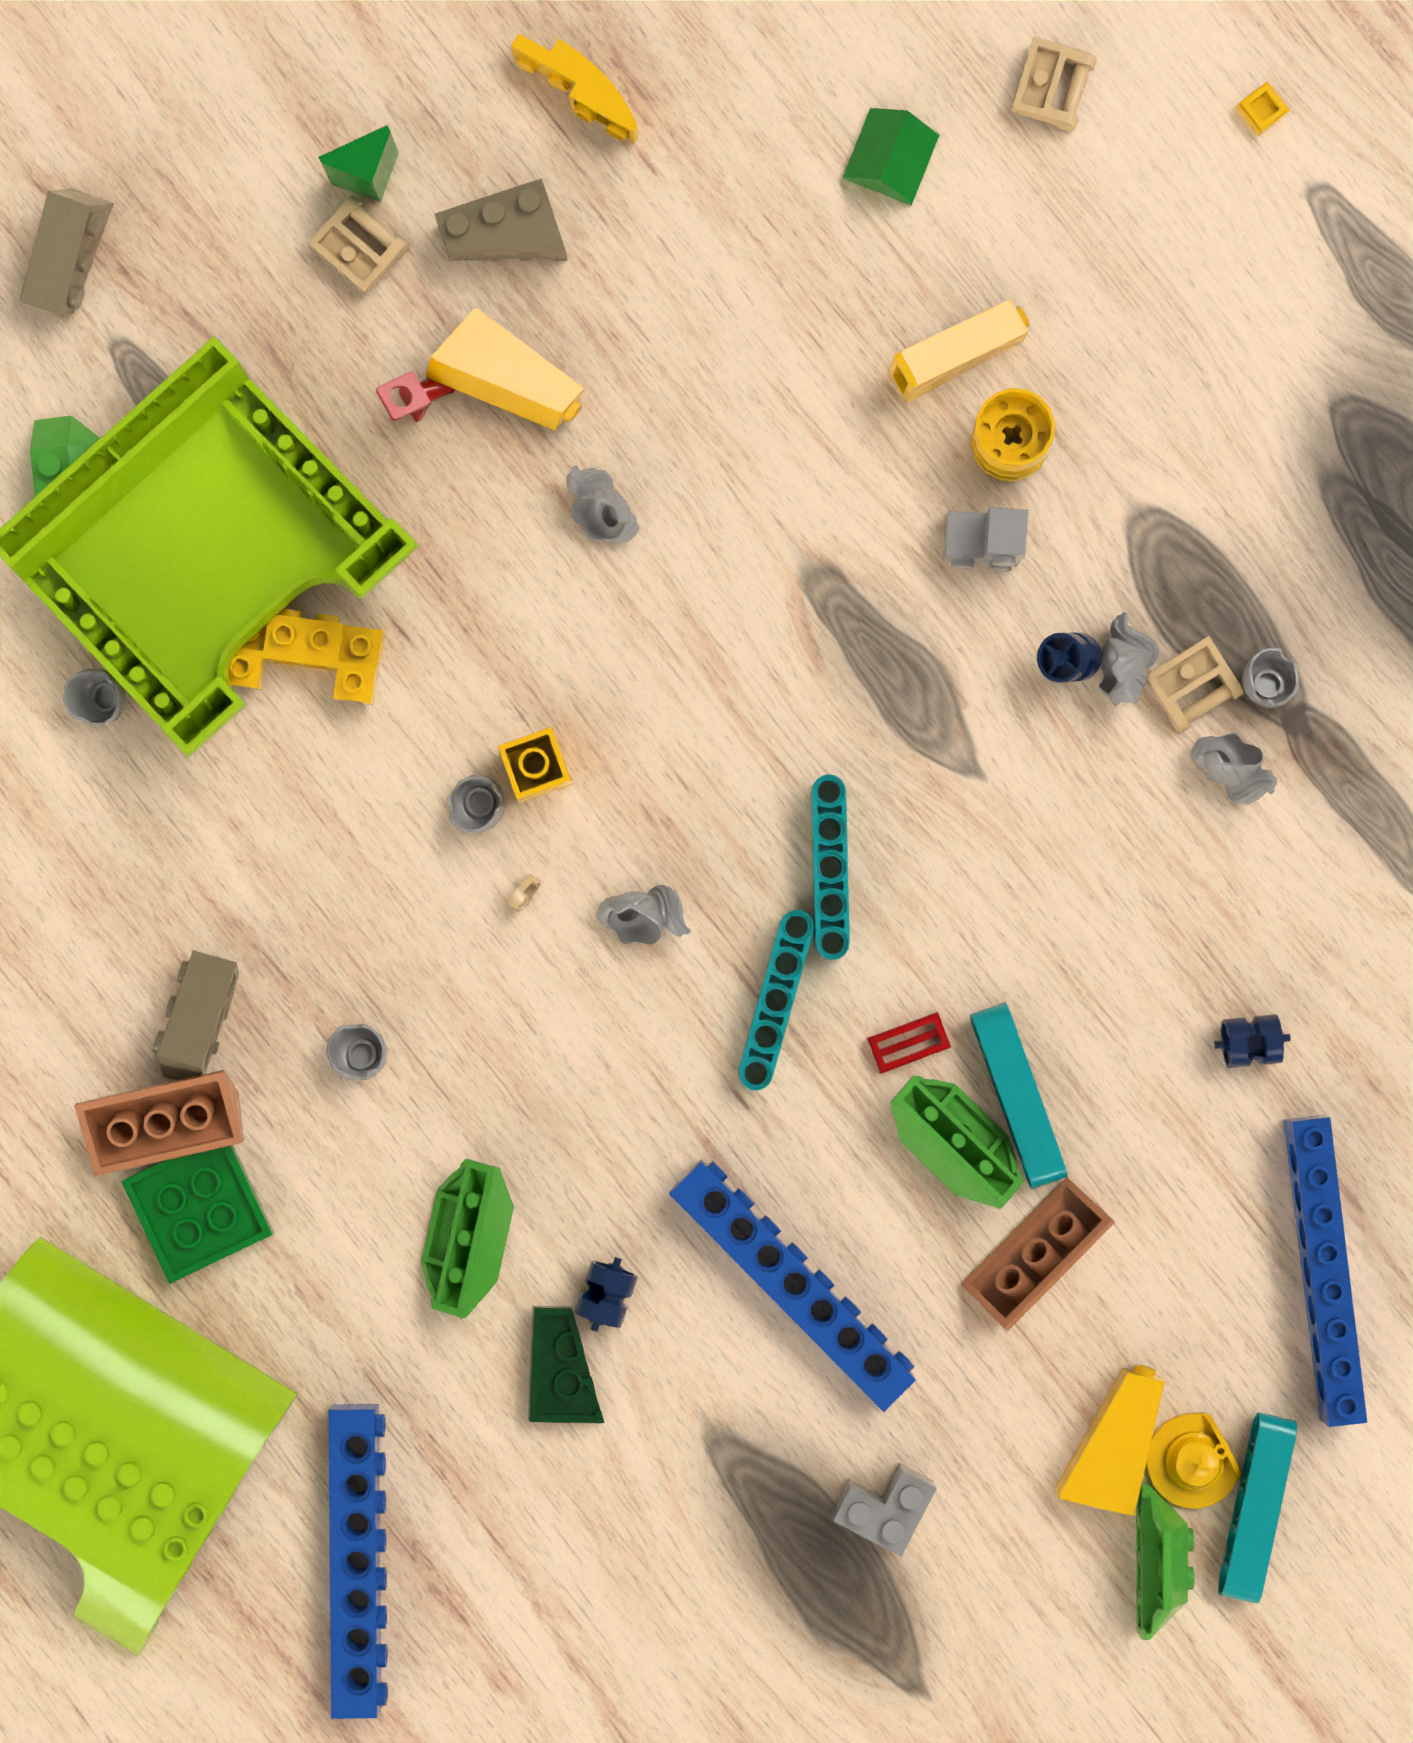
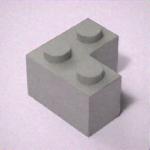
M990 507L987 513L948 511L945 517L943 561L951 562V567L957 569H973L974 563L989 564V570L1011 571V566H1018L1025 557L1028 510Z
M899 1463L883 1496L848 1479L831 1512L832 1518L837 1524L902 1557L937 1488L934 1481Z

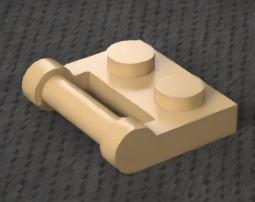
M1034 36L1011 112L1053 124L1062 130L1074 131L1078 122L1076 113L1088 73L1094 70L1097 58L1090 53ZM1068 63L1075 68L1063 108L1059 110L1051 106L1064 64Z
M351 195L313 236L308 245L362 293L367 295L389 268L406 253L410 244L402 237L396 238L361 208L362 203ZM353 219L382 244L386 251L379 256L344 224L348 220Z
M1210 636L1150 672L1146 680L1168 715L1170 723L1179 734L1190 728L1189 723L1229 698L1235 700L1244 694L1241 685ZM1213 677H1219L1222 686L1182 711L1180 710L1175 701Z

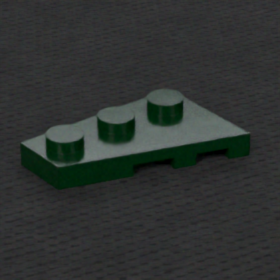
M570 1306L532 1307L528 1401L529 1422L605 1423L584 1355L573 1310Z

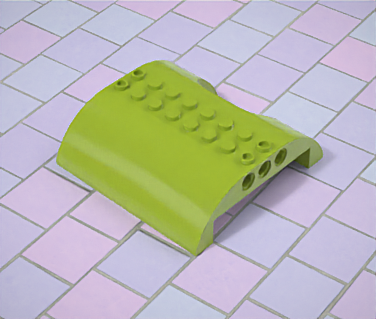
M215 336L0 528V558L28 585L188 758L246 706V703L232 690L229 684V668L233 657L247 641L294 598L312 586L328 583L338 584L349 590L359 599H363L419 547L418 543L392 517L388 520L253 383L240 362Z
M39 1237L20 1257L0 1283V1507L60 1543L76 1556L83 1569L85 1585L75 1609L74 1617L139 1656L159 1624V1618L271 1433L279 1426L298 1393L56 1245Z

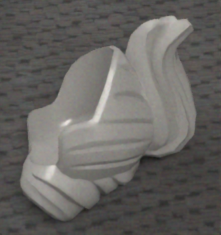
M577 465L572 467V471L567 475L566 483L569 492L575 494L576 498L571 507V517L584 529L590 540L607 541L614 544L629 542L638 533L640 528L636 522L637 518L630 512L627 501L613 489V479L602 469L589 468L580 471Z
M1123 612L1112 621L1110 627L1112 637H1109L1103 646L1101 669L1104 679L1099 684V689L1109 697L1115 706L1120 702L1136 704L1139 701L1142 689L1149 676L1147 668L1152 667L1159 656V648L1156 642L1144 633L1128 625V613Z
M1231 733L1220 737H1202L1193 746L1190 754L1191 759L1198 768L1204 770V773L1209 776L1210 780L1224 784L1228 797L1235 803L1249 805L1259 800L1266 792L1271 795L1275 792L1274 788L1277 785L1276 777L1271 770L1261 768L1264 761L1263 752L1254 745L1244 743L1238 734Z
M665 885L654 886L647 893L632 891L605 898L599 905L597 912L601 923L607 928L613 929L619 940L624 944L631 942L655 944L662 937L663 926L678 937L691 933V929L685 925L682 902L677 892Z

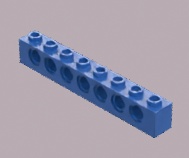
M1317 1115L1283 1119L1320 1421L1329 1427L1368 1423L1331 1118Z
M701 1159L669 1191V1195L844 1373L885 1412L916 1381L915 1376L910 1372L915 1366L900 1350L894 1355L884 1345L888 1338L873 1323L867 1328L857 1318L861 1311L846 1296L840 1300L831 1291L835 1286L834 1283L820 1269L813 1273L804 1264L808 1257L793 1242L786 1246L777 1237L781 1232L779 1227L767 1215L760 1219L750 1209L755 1203L740 1188L733 1192L724 1183L728 1176L715 1162L711 1161L707 1165ZM711 1191L721 1192L726 1198L724 1207L718 1211L707 1209L703 1202L707 1193ZM738 1218H745L752 1224V1231L745 1238L735 1237L730 1231L732 1222ZM771 1245L779 1251V1257L775 1263L764 1265L759 1262L757 1253L763 1246ZM797 1272L805 1277V1285L800 1291L791 1292L785 1288L784 1280L790 1273ZM818 1300H826L832 1305L830 1315L824 1319L815 1318L811 1314V1306ZM845 1327L855 1328L859 1333L857 1341L850 1346L840 1344L837 1340L840 1330ZM873 1354H878L885 1358L884 1368L877 1373L868 1372L864 1368L865 1360Z
M333 1404L329 1409L331 1719L377 1718L381 1706H387L388 1684L387 1682H381V1667H387L388 1659L387 1644H381V1629H386L387 1606L380 1605V1591H386L387 1569L386 1567H380V1552H386L387 1544L386 1529H380V1514H385L386 1491L379 1490V1476L385 1475L386 1454L385 1452H379V1437H385L386 1419L385 1414H379V1404ZM353 1436L362 1437L367 1443V1452L363 1454L354 1453L349 1447V1438ZM356 1474L363 1476L368 1483V1489L363 1492L354 1491L349 1485V1477ZM353 1513L364 1515L368 1521V1528L364 1530L353 1528L349 1522V1516ZM352 1552L364 1553L368 1558V1566L365 1568L353 1566L349 1555ZM354 1590L363 1591L368 1596L369 1604L366 1606H356L350 1599V1592ZM353 1629L364 1630L369 1636V1642L363 1645L356 1644L350 1637V1631ZM356 1667L365 1669L369 1674V1681L365 1683L356 1682L351 1677L350 1670Z

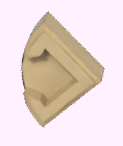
M529 874L514 891L506 904L518 912L522 911L541 885V881L532 874Z

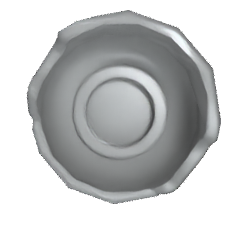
M1280 648L1260 650L1247 661L1241 675L1242 687L1250 700L1264 708L1273 709L1285 705L1295 696L1299 685L1296 663L1286 658Z
M87 669L73 674L64 686L63 702L68 714L73 719L84 721L91 726H104L118 720L124 711L126 691L108 671Z
M471 775L458 781L448 797L449 820L463 832L482 833L490 830L499 823L504 814L505 800L502 789L494 780L486 776Z
M342 1025L328 1039L326 1055L331 1067L341 1077L351 1081H362L373 1078L377 1073L381 1072L386 1064L387 1047L382 1035L373 1028L368 1027V1025Z

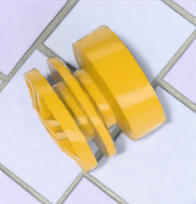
M1009 388L996 392L987 399L977 414L971 443L975 462L985 474L999 481L1016 482L1029 478L1037 472L1048 456L1054 439L1055 420L1051 408L1041 396L1027 389ZM1013 435L1018 437L1017 443L1012 442L1010 445L1004 443L1005 438H1011Z

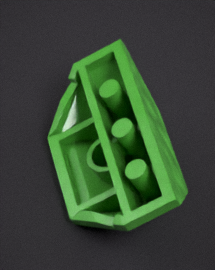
M73 416L34 421L30 456L35 497L100 439L99 436Z
M914 1075L890 1101L901 1143L955 1195L1001 1209L1022 1185L1023 1178L1021 1173L1018 1172L1017 1161L1009 1136L956 1084L934 1079H923L921 1076Z
M465 1159L460 1164V1168L454 1171L437 1189L421 1260L426 1286L431 1295L432 1309L460 1318H466L498 1281L514 1210L499 1167Z
M1144 1479L1142 1480L1136 1506L1137 1633L1141 1639L1150 1640L1188 1602V1590L1194 1589V1570L1192 1566H1188V1551L1194 1550V1532L1192 1528H1188L1185 1520Z

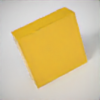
M1268 81L1235 107L1257 136L1268 130L1290 111Z

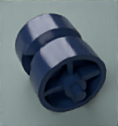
M1082 632L1052 634L1043 640L1037 652V664L1041 673L1047 679L1059 683L1088 680L1097 673L1102 662V652L1098 642L1089 634Z
M1277 1014L1254 1016L1252 1022H1248L1244 1017L1223 1019L1221 1022L1220 1041H1214V1048L1222 1049L1227 1068L1248 1067L1253 1060H1256L1259 1065L1277 1064L1283 1062L1284 1042L1291 1041L1290 1034H1283Z
M615 1257L613 1263L609 1264L591 1261L585 1278V1282L589 1287L588 1290L581 1291L574 1312L592 1322L591 1330L598 1332L600 1325L621 1328L628 1308L624 1300L625 1298L632 1297L638 1276L624 1270L620 1266L621 1258Z

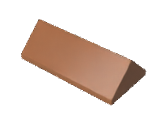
M225 1070L79 1102L74 1105L95 1176L235 1145L244 1141L239 1092Z
M1066 1177L961 1285L1008 1332L1100 1239L1115 1221Z

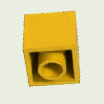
M552 727L498 746L514 794L520 803L573 784Z

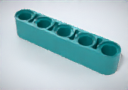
M827 774L819 777L811 789L814 945L819 956L828 960H836L847 953L850 945L847 803L844 782L836 775ZM825 782L836 785L839 791L837 800L830 803L821 800L818 796L819 785ZM829 819L838 824L840 832L835 840H825L821 837L819 825L822 821ZM833 857L838 860L841 869L837 877L826 878L822 875L819 867L820 862L824 858ZM831 894L840 899L842 906L839 914L827 916L823 913L820 904L824 896ZM829 932L837 933L842 939V948L836 954H828L822 948V938Z
M793 910L786 913L778 926L739 1066L741 1083L750 1090L758 1091L764 1089L773 1078L814 929L812 918L802 910ZM799 916L806 922L807 931L802 937L793 938L786 932V922L790 917ZM784 952L792 954L797 961L795 971L788 975L780 973L775 966L776 958ZM773 989L782 990L787 998L785 1007L778 1011L770 1010L765 1003L767 993ZM764 1025L773 1027L777 1034L775 1043L769 1047H762L755 1040L757 1029ZM753 1062H759L766 1068L765 1079L757 1084L751 1083L745 1078V1069Z
M1004 1002L970 1014V1020L1030 1188L1035 1189L1068 1177L1061 1152L1008 1005Z
M1257 1412L1254 1417L1219 1576L1218 1593L1221 1596L1256 1604L1260 1602L1296 1441V1420Z

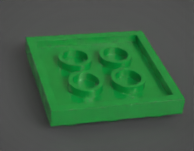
M233 1145L164 1160L121 1181L169 1284L275 1234Z

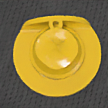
M1199 1412L1177 1415L1164 1422L1152 1436L1146 1462L1149 1478L1155 1489L1166 1500L1177 1506L1190 1509L1212 1506L1224 1499L1241 1477V1471L1214 1419L1207 1413Z

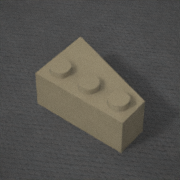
M542 178L434 214L450 260L497 261V259H520V261H532V259H556V261H568Z
M73 188L48 191L19 301L60 316L72 314L75 310L79 309L84 297L83 286L91 269L114 203Z
M194 950L189 962H182L177 982L181 983L177 996L172 995L168 1001L165 1017L169 1018L165 1031L160 1030L158 1032L153 1047V1052L157 1053L156 1056L163 1077L180 1080L206 1074L212 1053L217 1054L220 1043L216 1042L223 1019H227L238 980L237 962Z

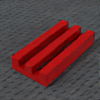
M938 1012L867 1038L880 1074L951 1048ZM934 1022L936 1029L879 1049L878 1042ZM937 1036L940 1038L941 1043L888 1063H885L883 1060V1056Z

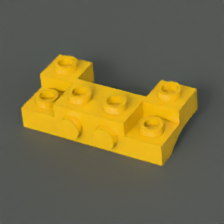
M282 609L279 615L270 620L240 648L233 657L229 668V684L231 687L234 685L249 687L254 690H262L265 661L337 671L333 695L335 700L355 701L374 705L385 632L379 629L348 626L344 623H339V617L334 615L317 614L315 620L301 618L302 612Z

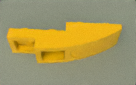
M517 34L511 49L513 58L516 59L515 63L521 69L531 74L538 71L547 76V81L560 91L567 92L570 89V107L573 108L572 112L581 120L587 123H592L595 120L606 127L605 131L610 136L619 141H625L626 138L634 143L639 137L638 125L628 105L611 81L589 59L559 38L550 51L525 36Z

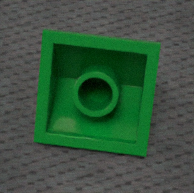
M870 108L843 179L912 206L938 141L939 134L908 110Z
M388 125L318 158L331 185L381 202L399 153Z

